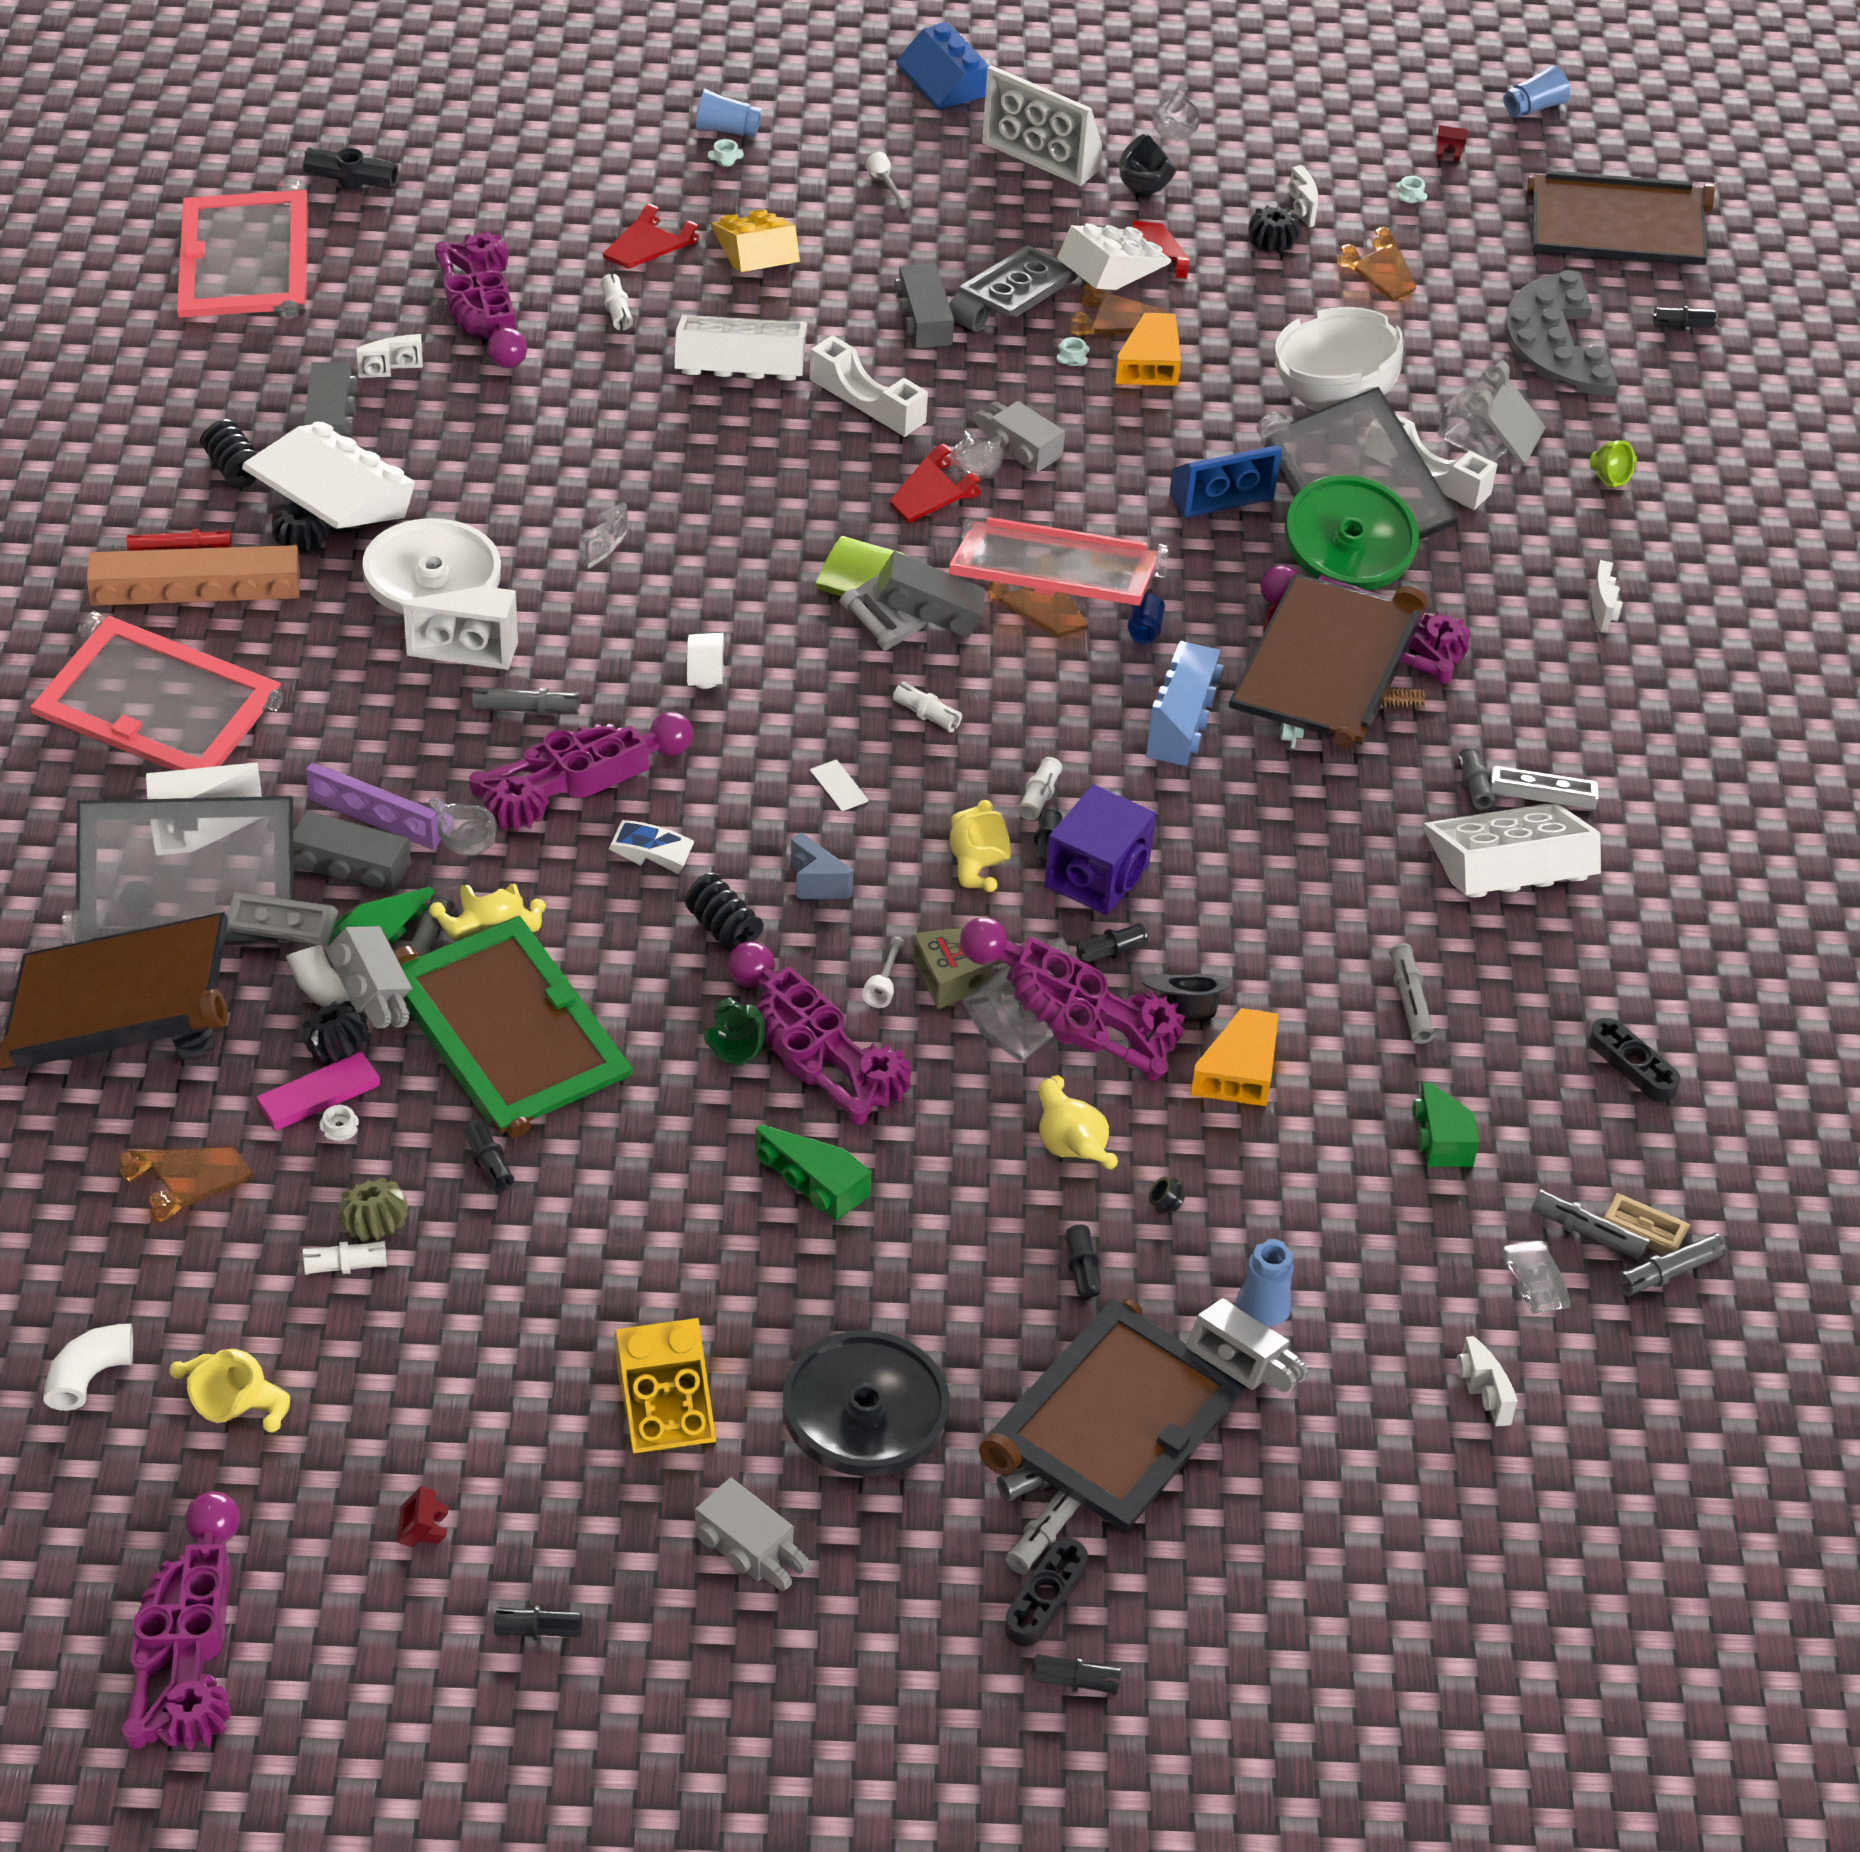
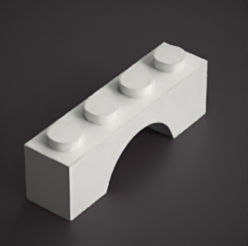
M833 335L811 349V381L904 437L926 423L928 392L905 378H902L891 387H885L877 383L864 370L856 349Z
M1396 414L1445 496L1475 510L1491 495L1497 463L1470 450L1457 460H1445L1437 457L1420 441L1415 423ZM1375 420L1369 428L1365 456L1393 469L1390 460L1399 457L1379 422ZM1410 474L1405 475L1406 477L1412 479Z

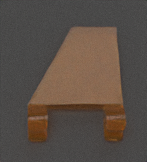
M1380 227L1375 230L1374 233L1379 237L1372 240V245L1379 250L1362 259L1352 244L1342 246L1340 251L1344 254L1338 257V263L1343 267L1353 268L1391 301L1395 302L1416 290L1415 282L1388 228Z
M1087 283L1083 291L1090 293L1092 296L1084 294L1081 303L1088 307L1101 305L1095 321L1083 312H1075L1072 316V321L1078 322L1081 325L1072 323L1069 330L1071 334L1077 336L1104 333H1132L1144 313H1164L1165 309L1112 295L1102 289H1095Z
M1049 559L1037 562L1039 571L1035 572V578L1059 581L1054 566ZM990 581L992 585L988 586L987 591L993 599L1057 638L1088 629L1089 624L1069 594L1056 592L1053 596L1035 593V588L1029 587L1010 592L1007 584Z
M234 1147L127 1151L119 1157V1161L123 1166L120 1168V1173L124 1179L128 1181L134 1180L152 1167L169 1192H158L149 1199L153 1207L150 1210V1215L159 1223L168 1220L182 1207L253 1178V1172Z

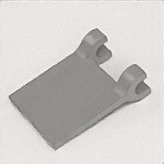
M1500 360L1494 368L1497 373L1493 372L1490 366H1487L1481 374L1482 379L1487 384L1497 387L1493 395L1485 388L1481 390L1477 397L1480 402L1473 395H1470L1464 405L1470 413L1485 419L1513 457L1522 466L1527 463L1546 426L1510 381L1508 364L1504 360Z

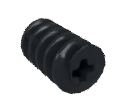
M222 419L204 430L199 443L228 484L234 488L251 486L257 478L243 470L242 467L245 461L258 453L235 421Z
M714 872L706 873L699 877L687 892L685 905L688 911L694 914L696 919L703 924L708 932H711L712 936L727 951L732 952L736 946L745 942H755L764 928L761 918L756 917L754 911L751 908H747L746 903L742 899H738L737 893L730 890L726 882L721 881L722 879L719 874Z

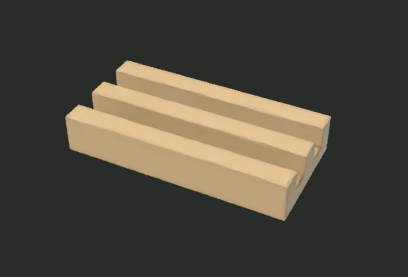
M1619 1193L1614 1197L1603 1218L1635 1234L1650 1239L1648 1249L1662 1255L1679 1249L1690 1227L1689 1223Z

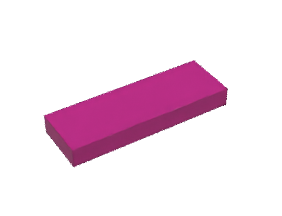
M359 1052L257 1096V1106L274 1131H277L380 1086V1077L365 1055Z

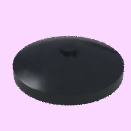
M869 1330L837 1333L809 1346L791 1365L786 1375L782 1395L784 1422L797 1446L819 1464L841 1473L856 1476L893 1474L922 1461L942 1439L947 1426L950 1407V1396L945 1377L927 1353L900 1337Z

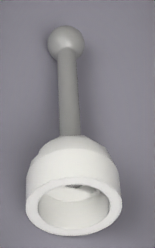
M877 152L869 156L865 163L869 174L876 179H884L897 199L898 208L906 209L909 205L908 200L901 196L888 176L891 172V163L886 154Z
M897 936L891 939V951L881 975L871 976L864 985L862 998L872 1007L884 1008L891 1002L894 994V985L888 976L898 951L904 948L905 942L901 937Z

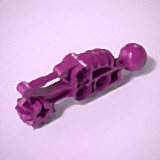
M478 231L476 235L467 234L465 235L464 242L461 244L445 241L437 242L435 244L436 260L440 263L441 271L444 273V293L448 304V311L453 316L454 321L459 324L464 332L469 333L471 336L488 338L487 352L494 364L501 368H513L520 365L526 358L527 342L516 329L515 313L504 275L500 273L507 270L509 252L506 242L502 241L501 235H491L490 231L485 234H480ZM453 264L468 274L458 275L453 273Z
M1289 565L1271 567L1264 573L1261 579V594L1267 602L1273 605L1284 595L1294 574L1299 573ZM1320 575L1318 579L1333 584L1349 587L1352 589L1368 592L1371 594L1379 595L1334 579L1327 578L1322 575ZM1438 611L1434 616L1425 614L1408 647L1415 650L1421 656L1406 653L1402 663L1435 675V679L1440 683H1448L1451 681L1454 665H1457L1468 652L1470 629L1464 627L1463 619L1454 620L1452 613L1448 616H1442Z
M671 711L657 716L652 721L649 733L643 736L632 725L616 729L614 724H607V727L594 724V728L588 729L584 726L578 728L576 733L565 730L552 731L545 736L544 742L527 749L524 753V759L508 766L503 765L487 773L481 771L473 772L469 776L470 790L474 796H481L483 805L488 810L491 822L493 824H500L502 830L514 827L517 832L519 827L523 826L531 829L533 822L542 821L546 806L549 804L548 797L559 792L566 793L573 798L588 797L650 769V753L658 751L667 756L680 755L687 750L693 738V728L689 719L677 712ZM526 769L532 772L528 776H512Z
M982 916L966 923L960 934V947L964 956L973 963L986 965L996 960L1009 965L1010 968L1006 979L1011 981V984L1015 987V992L1013 993L1015 1000L1022 1002L1023 1007L1021 1009L1025 1012L1029 1010L1036 1016L1035 1021L1038 1023L1046 1022L1047 1028L1052 1030L1055 1038L1061 1043L1077 1044L1091 1052H1098L1104 1049L1122 1058V1061L1142 1070L1145 1077L1150 1081H1157L1167 1072L1168 1063L1165 1059L1167 1054L1175 1049V1043L1182 1037L1185 1031L1180 1026L1185 1016L1175 1012L1178 1003L1170 1005L1167 1002L1166 993L1160 994L1157 997L1150 990L1143 995H1132L1127 1001H1124L1112 995L1107 989V979L1101 971L1031 936L1021 946L1008 941L1003 925L993 918ZM1070 1018L1074 1019L1078 1025L1073 1023ZM1104 1024L1122 1032L1136 1050L1130 1047L1125 1048L1109 1040V1034Z
M749 941L739 944L734 948L727 963L728 971L735 983L745 988L761 987L764 990L756 1008L759 1009L764 1018L765 1043L782 1059V1067L786 1072L798 1076L809 1085L818 1084L829 1093V1097L848 1113V1119L854 1125H862L867 1121L868 1114L871 1113L873 1105H883L886 1109L889 1100L900 1103L903 1093H908L911 1087L910 1061L904 1060L905 1056L902 1050L891 1052L889 1043L883 1049H878L872 1043L870 1047L861 1050L844 1033L845 1019L842 1011L790 966L777 973L774 970L775 961L773 954L768 947L759 942ZM826 1061L831 1062L849 1078L854 1097L822 1073L823 1063Z
M216 1491L202 1493L190 1502L185 1514V1524L189 1534L197 1541V1545H186L185 1553L179 1555L180 1560L174 1562L165 1561L159 1567L160 1573H154L148 1582L150 1589L145 1590L142 1594L141 1606L132 1622L134 1633L131 1664L135 1673L134 1690L130 1696L128 1720L122 1726L125 1742L131 1749H139L146 1743H153L159 1739L166 1745L172 1746L173 1749L184 1742L185 1748L192 1752L195 1744L201 1741L210 1748L212 1742L210 1736H224L226 1729L224 1722L230 1720L231 1709L230 1705L227 1704L229 1698L226 1689L223 1686H217L216 1678L212 1677L211 1674H203L205 1661L217 1656L224 1644L231 1577V1563L225 1543L235 1536L241 1519L239 1507L226 1493ZM211 1592L207 1595L199 1596L202 1593ZM207 1630L203 1634L194 1635L198 1631ZM159 1631L162 1632V1633H160V1634H158V1635H156V1636H150L151 1634H153V1633H155V1632H159ZM173 1662L170 1683L147 1712L148 1678L153 1676L167 1663Z

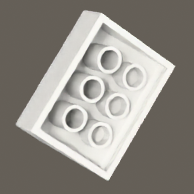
M992 65L987 68L983 144L1079 186H1082L1100 170L1102 142L1090 107Z
M682 315L676 329L675 369H682V373L688 375L701 374V370L714 371L713 375L721 377L733 376V372L745 373L747 378L760 379L764 378V374H775L777 379L796 380V376L803 375L807 322Z
M323 422L298 426L245 461L242 467L246 472L336 529L405 518L415 481L403 475L404 472L400 468L387 465L380 460L377 454L363 450L356 445V441L337 434L333 431L332 426Z
M1549 803L1424 823V831L1451 884L1468 897H1483L1487 895L1488 891L1494 890L1515 892L1520 890L1521 886L1532 884L1540 887L1551 886L1554 884V881L1563 879L1583 881L1588 878V875L1601 874L1600 832L1559 804Z

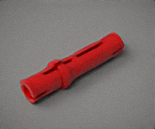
M192 529V532L128 534L126 543L127 551L232 548L231 530L201 532L200 529Z

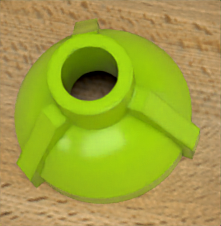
M1616 440L1607 442L1597 452L1592 453L1589 463L1590 468L1596 471L1595 473L1606 486L1616 488V486L1625 485L1632 477L1637 456H1635L1630 443Z

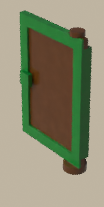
M521 916L507 920L423 956H420L412 946H404L393 951L412 987L403 998L406 1009H408L411 1016L489 1126L495 1127L499 1134L507 1131L511 1138H519L529 1131L531 1127L529 1121L632 1076V1066Z

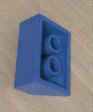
M949 22L923 28L896 60V65L937 110L986 96L987 68L989 64Z
M1280 445L1196 461L1172 468L1169 494L1184 518L1274 500L1282 448Z

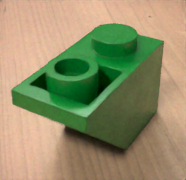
M1422 1083L1419 1098H1414L1412 1112L1414 1121L1420 1122L1418 1148L1419 1151H1425L1427 1167H1473L1479 1146L1474 1112L1433 1084Z

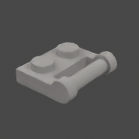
M879 575L856 589L852 588L845 592L840 598L839 603L846 610L850 609L878 639L877 644L886 651L924 628L927 621L876 601ZM862 601H864L867 604V606L879 617V619L889 628V630H887L883 626V624L871 613V611L862 603Z

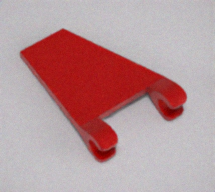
M647 204L639 218L603 252V258L627 269L685 246L696 244L700 239V235L695 233L699 228V224L687 221L679 236L656 227L660 221V218L655 215L659 211V207Z
M1133 220L1132 227L1142 232V238L1159 245L1162 248V253L1169 257L1171 262H1177L1175 278L1187 279L1190 258L1163 223Z
M940 444L935 447L890 500V505L908 524L961 498H975L981 493V489L976 485L981 482V479L975 473L967 474L955 485L940 470L952 464V460L948 456V454L952 453V450L946 444Z

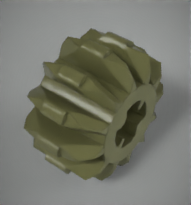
M380 1178L374 1182L367 1179L366 1183L361 1185L353 1184V1189L342 1193V1200L338 1203L339 1218L349 1237H359L362 1242H366L370 1238H376L379 1241L381 1236L394 1235V1229L405 1226V1218L408 1216V1204L402 1190L398 1187L397 1182H387L385 1178Z

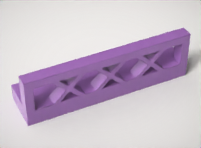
M311 763L306 769L309 800L392 834L407 837L410 841L432 850L435 849L452 828V817L315 763Z

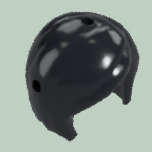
M1147 133L1135 138L1125 148L1119 160L1122 182L1131 191L1138 194L1149 195L1162 190L1172 180L1177 170L1161 147Z

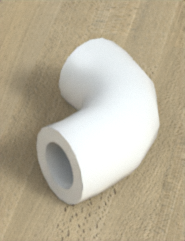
M322 945L306 948L286 956L289 968L298 986L317 1005L327 1007L333 1001H336L338 1004L344 1001L351 1002L337 972L331 967Z
M116 1324L95 1328L68 1342L51 1362L44 1386L43 1401L50 1408L64 1411L80 1408L86 1402L88 1383L96 1373L107 1367L132 1365V1324Z

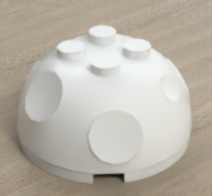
M1356 307L1317 311L1316 319L1301 324L1298 318L1283 329L1275 345V366L1288 392L1315 412L1377 387L1385 395L1396 383L1401 371L1403 356L1402 332L1399 326H1396L1395 329L1388 323V316L1373 310Z

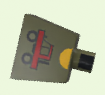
M963 928L914 933L912 959L937 1009L987 990L990 986L992 966L1003 964V962L996 960L995 962L981 965L973 963L965 957L960 947V934Z

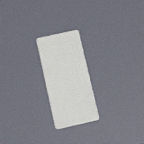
M838 760L810 769L841 811L869 801Z

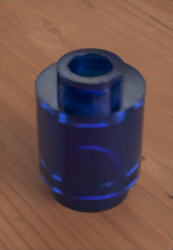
M1145 593L1140 606L1131 605L1127 627L1134 641L1147 644L1153 642L1160 635L1165 613V603L1160 597Z

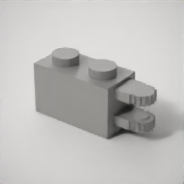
M994 401L988 405L987 412L980 410L974 414V421L977 427L990 435L989 443L1035 473H1038L1063 456L1065 431L1019 401H1016L1009 407Z
M346 927L325 951L356 1012H365L369 1020H371L373 1027L386 1028V1026H389V1023L394 1027H404L409 1022L410 1013L406 1009L403 998L412 987L381 927Z
M1223 1298L1198 1315L1186 1344V1348L1251 1390H1254L1264 1382L1273 1389L1276 1388L1277 1391L1286 1393L1294 1388L1293 1386L1296 1385V1382L1298 1384L1305 1380L1309 1372L1307 1370L1308 1366L1305 1365L1302 1359L1299 1360L1298 1356L1286 1349L1289 1340Z
M732 1477L695 1508V1533L699 1540L706 1547L715 1548L727 1557L731 1566L739 1573H747L757 1582L764 1578L779 1590L785 1591L792 1585V1579L787 1571L780 1567L778 1564L780 1561L800 1574H804L811 1565L808 1558L793 1545L794 1526Z

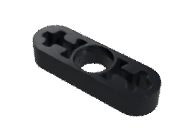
M1604 1017L1593 1023L1589 1037V1044L1593 1050L1649 1098L1655 1101L1666 1102L1676 1096L1681 1078L1679 1072L1618 1020ZM1630 1054L1637 1055L1643 1059L1644 1063H1630L1626 1060L1625 1056Z
M1063 1539L1057 1541L1050 1548L1007 1611L1005 1633L1011 1642L1019 1646H1031L1043 1637L1085 1575L1088 1553L1081 1543L1072 1539ZM1069 1557L1074 1558L1075 1563L1069 1562L1063 1570V1576L1058 1573L1061 1560L1065 1561ZM1041 1585H1050L1059 1594L1054 1599L1045 1600L1038 1597L1034 1590ZM1030 1608L1034 1610L1032 1625L1027 1624L1024 1628L1018 1627V1622L1023 1623L1029 1616Z

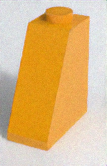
M1143 314L1117 355L1115 384L1178 386L1181 356L1176 314Z
M1241 1008L1195 1064L1191 1096L1267 1106L1279 1014Z

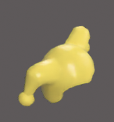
M982 800L976 807L960 811L952 816V829L949 840L951 850L958 860V880L960 885L965 888H983L986 892H993L997 888L996 879L993 877L984 879L978 876L982 868L1008 861L1011 858V845L1001 813L992 811V803L988 800Z
M510 884L505 890L500 888L494 893L481 897H475L469 885H461L460 896L463 913L458 918L447 915L445 907L439 902L433 903L429 908L430 915L438 919L447 935L452 940L459 941L517 916H521L532 932L539 931L542 923V912L545 911L546 904L542 899H534L530 903L531 911H528L523 907V899L519 894L516 884Z
M1059 1075L1042 1080L1038 1085V1093L1044 1113L1039 1123V1135L1044 1147L1056 1156L1092 1159L1101 1162L1105 1169H1114L1118 1163L1117 1156L1104 1151L1109 1137V1125L1105 1116L1084 1101L1068 1098L1062 1092L1064 1079Z
M220 1350L215 1355L202 1354L185 1363L179 1361L173 1362L170 1365L169 1372L175 1379H181L186 1374H190L187 1378V1391L190 1401L197 1412L209 1421L215 1423L227 1422L249 1409H259L269 1413L263 1419V1428L267 1432L274 1433L280 1429L281 1420L290 1408L289 1394L276 1385L264 1380L262 1368L257 1360L242 1350Z

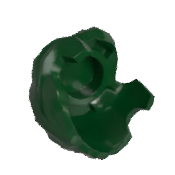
M732 997L715 1002V1009H713L715 1026L712 1029L708 1027L704 1030L705 1043L726 1064L743 1066L751 1059H754L762 1049L765 1041L763 1015L755 1006H743L734 1001Z

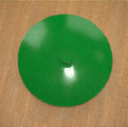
M1354 475L1328 476L1308 484L1293 499L1285 520L1287 546L1296 562L1307 573L1316 579H1319L1320 575L1364 590L1378 589L1399 579L1410 567L1419 542V530L1416 519L1405 501L1385 485Z

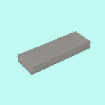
M1499 766L1492 767L1490 787L1493 794L1596 810L1598 802V782Z
M234 892L227 915L229 919L227 930L230 932L328 946L338 910L331 905Z

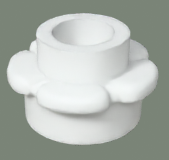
M335 1105L324 1112L323 1118L320 1121V1130L325 1132V1137L329 1140L344 1141L352 1138L357 1133L358 1129L356 1126L359 1124V1120L351 1108L344 1105Z

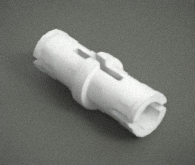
M611 274L605 275L600 281L605 295V308L610 312L613 326L617 330L621 328L619 321L623 330L629 329L633 324V318L628 308L629 298L623 292L620 278L616 274H613L614 283Z
M905 681L901 682V686H897L893 694L895 702L916 712L918 718L924 721L928 719L950 733L954 731V728L957 729L962 720L961 712L938 701L936 695L921 692Z
M1053 757L1042 759L1035 776L1028 780L1026 784L1027 792L1018 806V813L1024 819L1036 820L1045 802L1053 796L1054 784L1063 768L1057 759Z
M348 1241L340 1242V1246L303 1249L305 1275L330 1271H342V1274H351L350 1270L387 1267L385 1241L348 1245Z

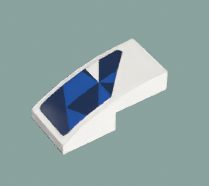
M622 820L609 850L640 866L645 858H648L679 874L694 841L655 825Z

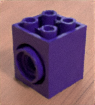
M1092 784L1049 835L1044 886L1108 916L1124 894L1135 886L1142 872L1150 863L1156 812Z

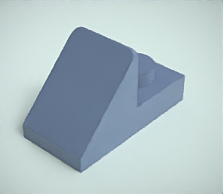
M802 832L791 839L790 865L798 872L796 875L797 898L848 899L852 896L853 869Z

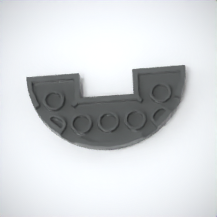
M1565 270L1561 273L1545 276L1529 283L1517 292L1508 306L1504 331L1508 345L1519 361L1522 363L1528 362L1536 368L1535 374L1556 385L1562 381L1575 385L1576 391L1602 396H1616L1618 383L1606 348L1596 346L1575 347L1566 319H1590L1592 306L1580 271Z

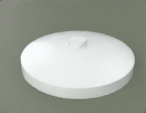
M418 519L390 527L371 541L363 556V578L368 591L383 606L401 614H404L403 603L405 599L479 586L497 588L501 576L500 555L494 543L479 530L469 525L446 519Z

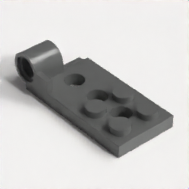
M1027 245L959 286V291L949 303L954 322L969 330L979 332L985 326L991 308L1009 317L1013 316L1016 318L1076 280L1077 274L1059 259Z

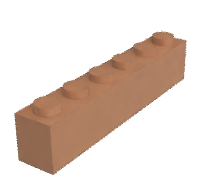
M297 545L89 552L87 584L91 606L300 598Z

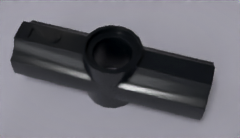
M308 147L303 161V172L306 174L336 179L339 185L347 189H355L363 185L394 189L399 174L398 164L395 162L364 157L362 151L356 148H344L339 152Z

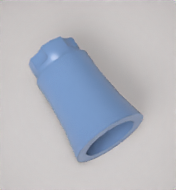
M1551 65L1538 75L1508 90L1503 95L1504 106L1510 116L1517 118L1551 106L1565 104L1570 98V85L1565 73L1559 67Z
M704 89L697 113L696 130L756 137L761 121V108L752 107L751 104L736 101Z
M1267 1239L1263 1244L1256 1245L1249 1260L1244 1283L1236 1297L1237 1308L1267 1327L1284 1322L1292 1310L1291 1279L1294 1269L1293 1252L1286 1248L1284 1242L1277 1239Z

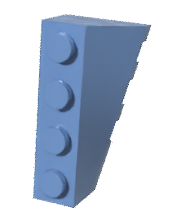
M1180 641L1172 659L1170 670L1166 673L1164 686H1161L1159 690L1158 701L1155 700L1152 707L1147 758L1187 766L1191 753L1198 754L1202 733H1198V731H1205L1209 718V710H1206V707H1213L1217 688L1213 687V685H1220L1224 671V665L1218 664L1219 649Z

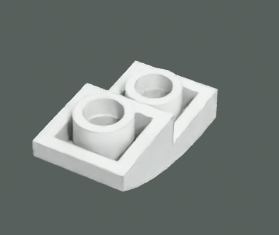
M1303 165L1292 167L1288 189L1290 195L1296 199L1293 204L1294 212L1309 228L1314 227L1318 205L1317 187Z
M421 334L386 338L358 347L357 363L359 378L391 377V369L423 368Z
M1600 560L1592 593V610L1600 631L1607 633L1611 620L1618 622L1623 602L1617 601L1620 587L1615 586L1616 578L1610 576L1613 563Z
M723 633L689 635L687 651L688 686L696 685L698 688L708 689L715 687L717 684H723Z
M1474 1336L1466 1337L1462 1354H1458L1456 1359L1459 1377L1461 1379L1465 1378L1469 1394L1482 1393L1483 1406L1486 1411H1491L1495 1426L1511 1425L1518 1400L1506 1373L1493 1354Z

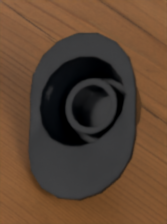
M1215 974L1144 975L1140 979L1141 984L1162 992V994L1166 993L1167 1002L1170 1005L1178 1003L1175 1012L1185 1016L1183 1021L1188 1022L1213 1018L1217 1013L1220 993L1227 990L1230 986L1228 979Z

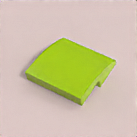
M841 536L822 567L816 581V587L818 590L842 596L848 590L856 589L879 575L894 550Z

